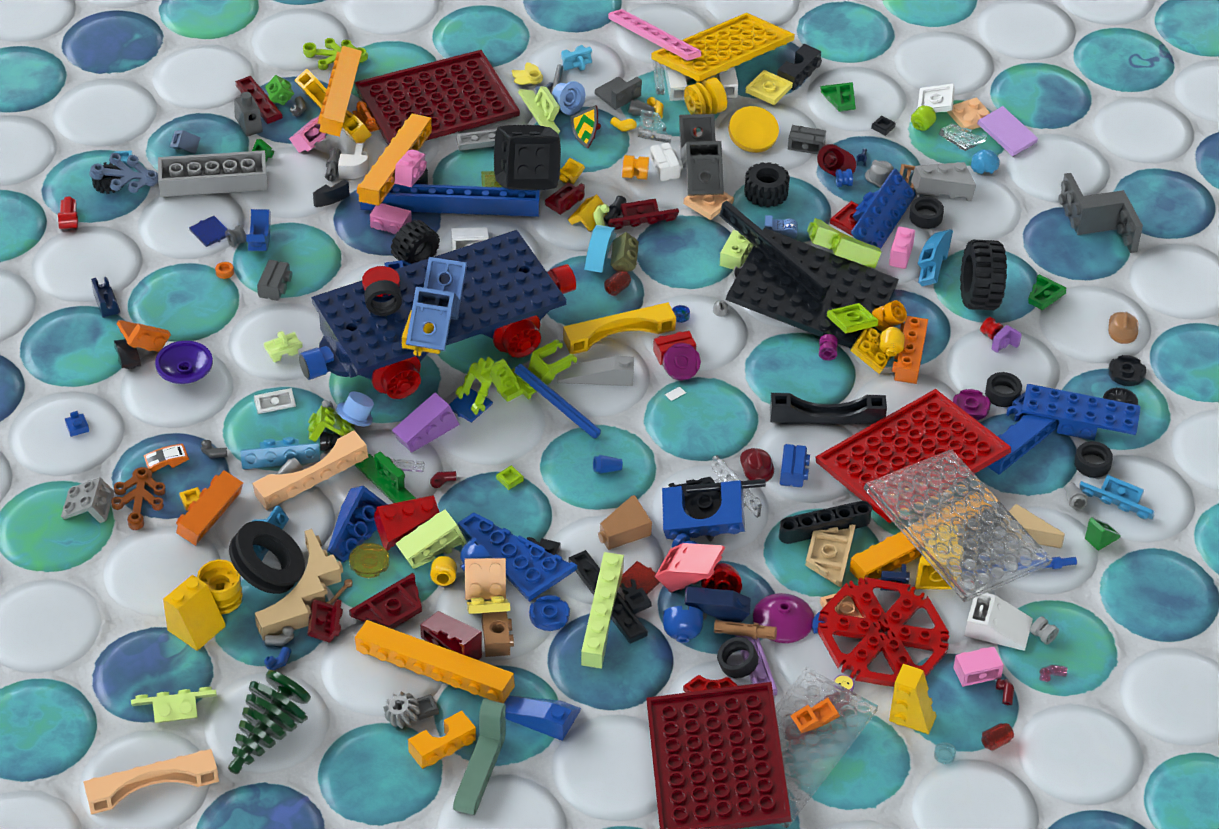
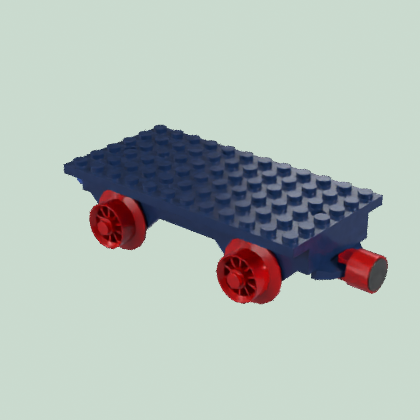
M517 230L434 257L467 263L458 320L451 319L446 346L483 334L493 339L494 346L500 352L509 353L512 357L516 358L525 357L536 350L541 342V334L539 332L541 319L550 310L566 305V298L563 294L576 290V278L571 267L565 264L550 269L547 272ZM428 259L395 269L400 278L399 288L401 290L402 305L399 310L388 316H378L369 312L366 307L365 290L362 286V280L311 297L312 304L319 313L320 330L324 336L319 343V348L316 347L299 354V363L304 376L311 380L326 375L327 372L350 378L360 375L370 379L374 389L380 393L387 394L392 399L406 398L414 393L421 382L419 374L420 362L429 352L422 351L421 356H418V354L415 356L413 354L414 350L402 348V334L413 307L416 287H424ZM443 274L440 277L442 284H447L450 281L448 274ZM384 294L383 297L375 296L372 300L380 303L387 302L394 298V296Z

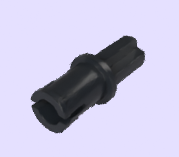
M617 196L614 203L609 206V212L604 217L606 224H608L610 219L621 215L620 206L627 202L625 197Z

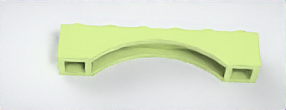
M608 552L603 554L581 651L582 666L602 669L612 611L624 570V555Z

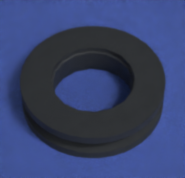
M264 521L248 522L242 526L230 541L229 555L233 566L243 579L261 591L272 594L285 593L304 574L305 559L300 547L289 534L271 523ZM253 545H259L271 551L280 562L281 569H274L264 564L257 557Z

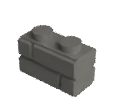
M792 125L788 138V150L818 154L819 150L825 145L826 130Z
M275 260L267 262L257 284L258 296L260 298H270L271 300L278 301L281 295L286 293V283L292 279V271H290L288 263Z

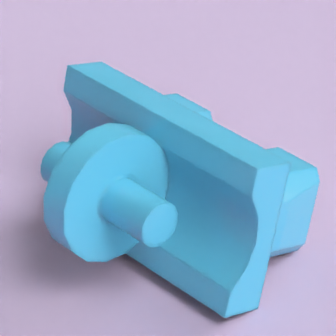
M583 45L575 48L574 52L569 50L562 51L561 59L564 71L576 67L580 71L585 70V65L592 63L591 47L585 48Z

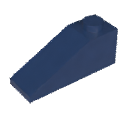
M689 586L685 590V605L698 608L703 613L722 621L741 623L750 614L751 598L735 591Z

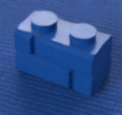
M784 445L780 485H792L793 487L801 488L804 480H808L809 469L805 468V466H809L810 454H807L806 446Z

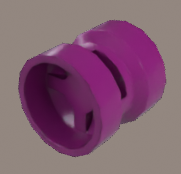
M831 334L821 336L819 340V357L827 361L835 359L837 357L838 339Z

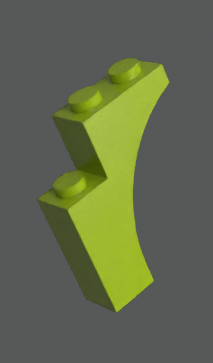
M817 218L810 222L807 232H809V237L813 244L833 250L836 256L874 269L876 268L882 253L879 247L850 237Z

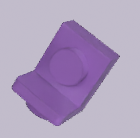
M1006 325L994 336L991 349L998 353L1002 348H1006L1008 344L1017 348L1020 345L1022 334Z

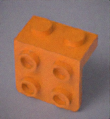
M118 320L117 322L120 332L127 340V344L133 348L139 347L148 351L159 352L171 336L170 332L165 329Z

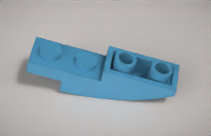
M952 229L933 234L925 243L918 260V265L921 267L918 283L921 286L938 282L942 260L948 257L953 234Z

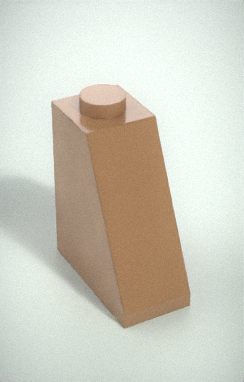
M633 495L600 523L598 537L600 542L604 543L607 549L610 550L651 536L652 521L636 496Z

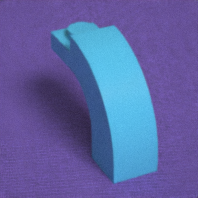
M595 226L590 239L584 270L605 272L609 248L613 240L616 239L614 227Z

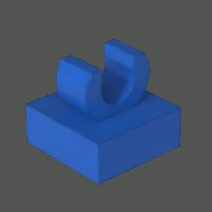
M78 411L70 413V417L65 418V424L70 437L89 432V426L84 414L78 415Z

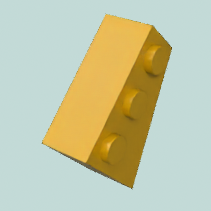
M906 664L902 665L894 685L889 721L929 734L937 715L931 706L933 702L932 698L928 696L929 688L923 670Z

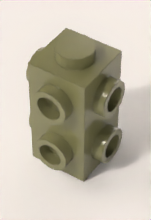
M627 232L613 240L610 265L622 275L634 270L637 265L639 242Z

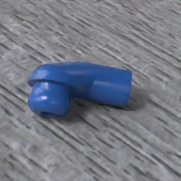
M282 647L277 658L273 656L266 657L264 664L267 669L276 670L284 667L292 652L291 649Z

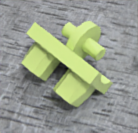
M283 331L277 333L278 338L264 343V348L273 362L280 361L282 355L286 353L291 356L298 354V349L303 347L295 332L285 335Z

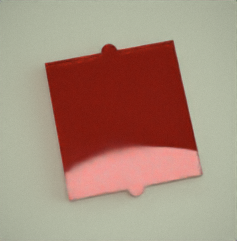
M636 561L622 574L620 587L622 583L627 588L631 587L630 580L634 579L637 589L643 588L645 593L648 594L660 582L655 578L656 572L651 567L648 568Z

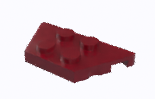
M411 573L349 610V615L363 622L369 620L394 629L421 613L422 605L415 582V575Z

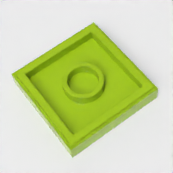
M860 303L827 311V317L845 334L878 326V319Z

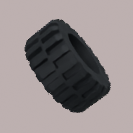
M973 239L967 243L966 249H964L960 290L962 302L968 309L994 311L1002 303L1006 289L1007 257L1004 245L999 241Z

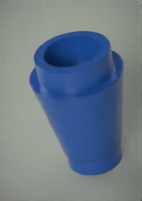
M604 455L594 456V472L602 474L622 470V459Z

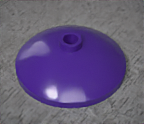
M195 341L171 343L162 348L155 359L158 374L163 379L176 384H188L202 379L210 372L213 365L210 350L203 344Z

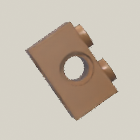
M507 611L482 613L485 657L510 655V647H514L513 634L509 635V631H512L511 618L507 619Z

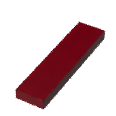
M251 76L235 81L236 87L241 93H251L260 109L261 117L267 124L283 119L280 110Z

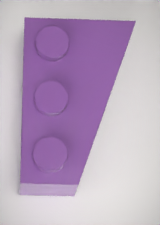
M435 392L392 431L397 440L412 453L460 424L450 405Z

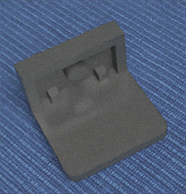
M616 77L596 88L595 95L616 110L631 102V99L634 100L641 96L642 80L639 77H635L626 82L622 78Z

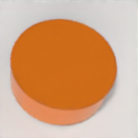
M229 262L217 264L215 267L217 277L221 279L232 277L234 275V266Z

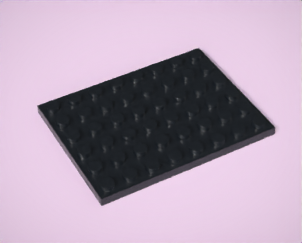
M764 228L763 231L829 285L825 299L822 301L818 300L754 246L728 291L725 300L820 337L826 334L834 335L838 339V344L852 348L862 330L845 334L827 317V311L860 303L872 314L874 309L889 303L899 279Z

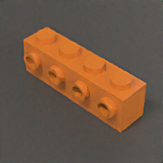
M907 316L905 323H901L900 331L904 333L905 342L903 351L894 358L898 360L893 362L892 372L895 373V381L917 384L928 319Z
M225 470L220 475H215L210 483V487L208 489L204 488L197 502L193 501L188 507V512L178 518L176 533L196 546L239 496L243 482Z

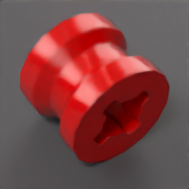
M988 317L982 323L980 332L988 334V337L993 340L994 336L1004 326L1001 323H996L994 318Z

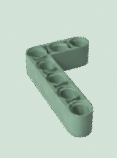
M483 699L479 713L480 736L453 803V810L475 815L506 735V704L488 699Z

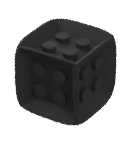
M505 125L497 127L494 145V173L496 181L502 187L513 190H549L557 188L561 160L559 134L550 127L540 125Z

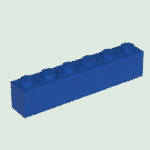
M1031 414L1022 416L1019 422L1011 425L1004 434L998 435L1000 439L1011 446V453L987 467L1000 475L1056 430L1059 420Z

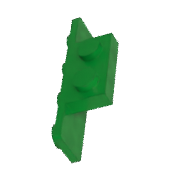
M381 451L376 453L374 457L368 454V458L355 464L393 503L416 499L405 488V474L403 470L397 468L392 460Z

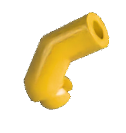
M613 117L610 121L611 125L623 132L635 129L637 126L636 121L633 119L621 121Z

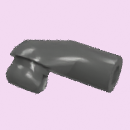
M301 96L295 98V108H290V112L296 117L300 116L307 109Z
M203 440L201 442V451L208 457H227V447L214 448L210 440Z

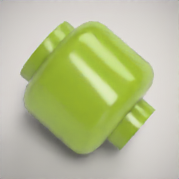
M919 106L911 115L913 127L920 131L928 130L936 121L935 110L930 106Z

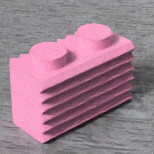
M383 203L379 206L376 205L370 213L371 228L381 229V231L384 230L392 234H396L406 223L412 222L411 211Z
M897 228L890 252V266L903 269L907 267L914 245V229Z

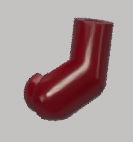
M456 471L437 472L430 480L431 486L440 488L446 481H456Z
M1006 678L1004 680L997 679L996 689L1003 690L1002 704L1012 705L1014 686Z

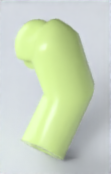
M607 204L597 206L593 213L596 225L606 226L603 217L605 213L609 212Z

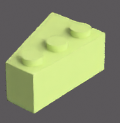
M444 509L429 521L420 525L416 530L402 537L395 544L410 566L415 569L435 560V556L443 552L446 554L451 553L452 548L459 545L464 546L467 541L458 525L446 509Z

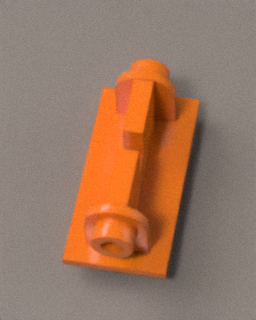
M359 101L356 110L352 111V113L367 127L369 132L379 130L375 119L367 109L366 103Z

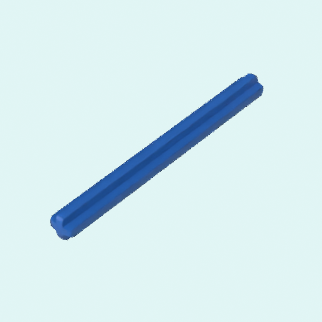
M519 364L515 367L514 372L592 438L596 439L601 434V429L524 365Z

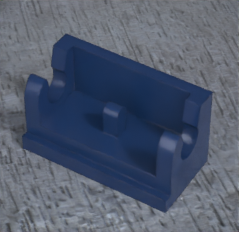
M104 277V283L99 285L97 278H92L93 294L102 318L119 314L120 309L113 290L109 285L108 278Z

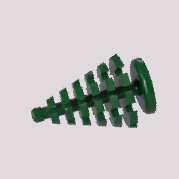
M268 670L266 681L274 689L260 682H250L249 691L252 693L246 697V704L249 708L244 707L242 716L247 721L241 720L239 723L240 731L245 733L247 737L242 734H236L235 741L241 748L233 747L232 755L235 758L228 766L231 773L239 774L244 763L250 765L255 760L251 754L260 757L265 753V750L259 744L266 748H272L276 742L269 736L282 740L287 736L283 729L292 732L297 728V724L294 722L303 723L308 719V716L305 715L306 713L290 701V699L300 704H307L311 696L303 687L287 676L273 670Z

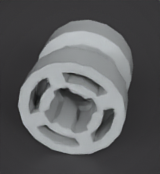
M1041 616L1032 624L1030 633L1034 636H1039L1041 641L1048 645L1058 635L1059 628L1055 625H1050L1048 620Z

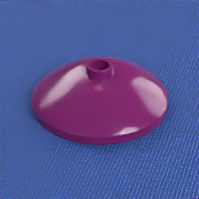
M786 593L772 594L761 599L754 608L753 623L777 627L776 640L771 641L778 643L796 642L806 637L812 630L813 611L807 602L795 595Z

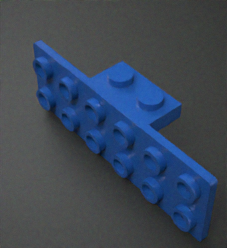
M897 169L892 170L878 191L868 192L864 195V200L856 207V212L852 216L857 222L851 231L854 238L880 249L916 196L913 189Z
M1027 384L1022 413L1059 420L1058 434L1095 441L1098 428L1136 435L1141 407L1139 405Z

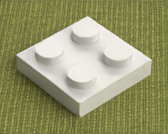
M954 84L920 88L918 107L922 105L930 106L935 110V113L952 111L955 92Z

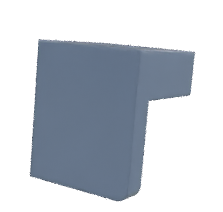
M184 130L174 131L170 147L175 150L183 149L195 154L201 137Z

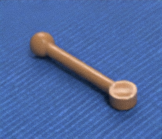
M346 579L344 586L330 601L325 603L332 605L347 588L352 587V580Z

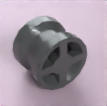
M240 225L236 226L234 230L229 229L225 231L227 241L231 247L237 246L238 243L246 242L245 231Z

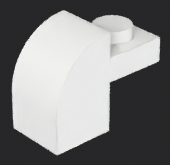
M356 143L354 155L340 154L338 163L339 179H358L368 172L369 159L367 151H364L363 143Z

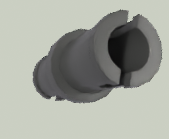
M336 148L330 150V156L326 162L325 178L328 181L330 175L332 176L331 181L336 179L341 154L339 149H337L335 154Z

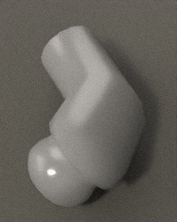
M286 626L282 630L283 633L279 636L266 635L265 645L284 646L293 640L295 635L293 633L294 629Z

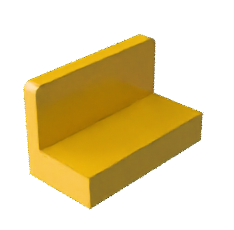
M597 194L585 199L568 218L569 222L573 225L581 221L589 232L592 231L596 226L593 213L597 206L604 204Z

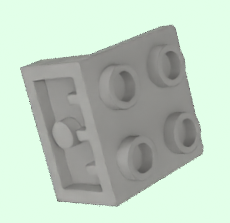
M101 477L71 487L68 490L61 517L65 520L88 511L99 523L105 522L110 510L111 500L114 496V490Z

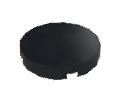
M1121 355L1117 359L1111 360L1108 374L1117 384L1135 386L1143 382L1146 376V366L1140 363L1141 360L1136 357Z

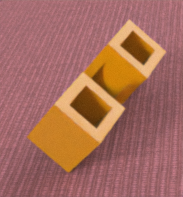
M462 710L444 720L445 736L433 737L427 730H424L408 739V751L422 769L434 765L438 760L454 754L457 750L471 745L476 740V727Z

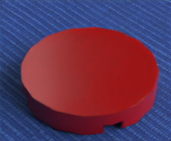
M376 266L367 270L362 276V286L365 291L370 284L379 280L392 281L400 286L399 274L390 267Z

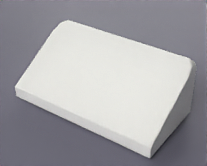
M292 388L254 395L258 414L296 407Z

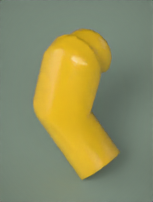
M654 97L648 98L647 104L654 107V117L662 119L663 104L655 100Z

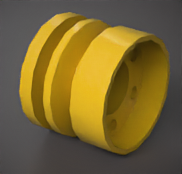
M715 77L701 81V83L698 82L686 86L684 90V99L690 114H717L725 111L727 108L725 89Z
M218 559L209 561L200 568L197 578L208 585L221 615L231 613L237 609L242 603L243 593L241 575L237 572L232 562Z

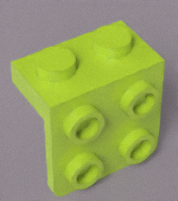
M322 405L317 413H312L308 420V423H310L308 427L309 439L314 442L317 441L325 427L341 436L355 430L354 424L344 420L331 407L325 408Z

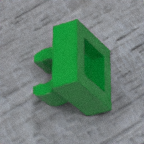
M257 139L252 151L265 150L267 162L268 158L273 157L275 151L262 139Z

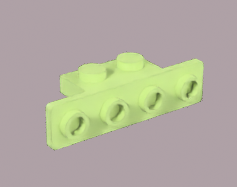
M541 86L537 95L532 90L519 89V95L538 124L550 127L559 134L560 130L554 120L560 106L548 88Z
M212 687L199 688V692H191L190 689L179 690L178 694L169 695V692L157 693V697L149 698L147 694L137 695L135 699L131 700V705L153 704L155 723L198 718L196 699L217 696V692L212 690Z

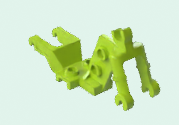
M558 339L533 351L528 368L547 385L552 382L557 373L569 368L572 361L574 363L577 362V358L573 354H569L552 364H546L542 360L555 353L557 347L560 349L563 347V344ZM481 357L478 363L474 362L470 365L469 371L464 377L463 385L457 388L455 394L460 399L463 398L464 393L468 396L476 377L481 382V387L474 404L471 406V411L477 415L479 409L482 412L485 410L483 403L486 396H488L491 383L494 384L496 391L507 402L522 394L529 400L531 395L537 391L514 372L515 368L510 369L504 359L494 363L490 357H487L486 361Z

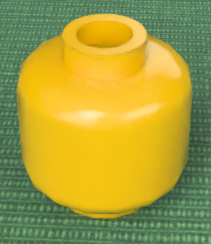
M889 327L884 330L880 335V350L888 356H896L902 352L905 342L904 333L896 327Z
M447 556L436 558L431 565V580L440 586H448L455 581L457 574L456 562Z

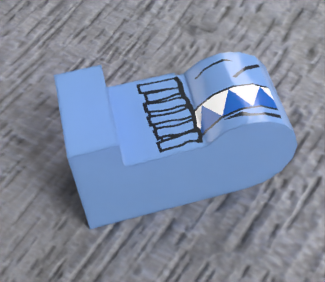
M765 215L764 228L793 239L797 237L798 224L794 219L776 220L772 219L773 216Z

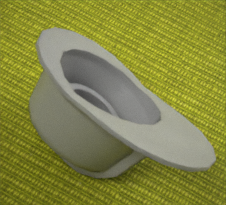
M874 160L871 168L865 173V178L870 183L881 188L892 170H894L893 166L887 161Z

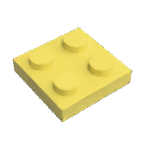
M763 70L746 87L745 93L775 105L792 88L793 82Z
M494 596L489 601H484L481 597L471 598V602H467V611L469 614L510 611V602L504 596Z

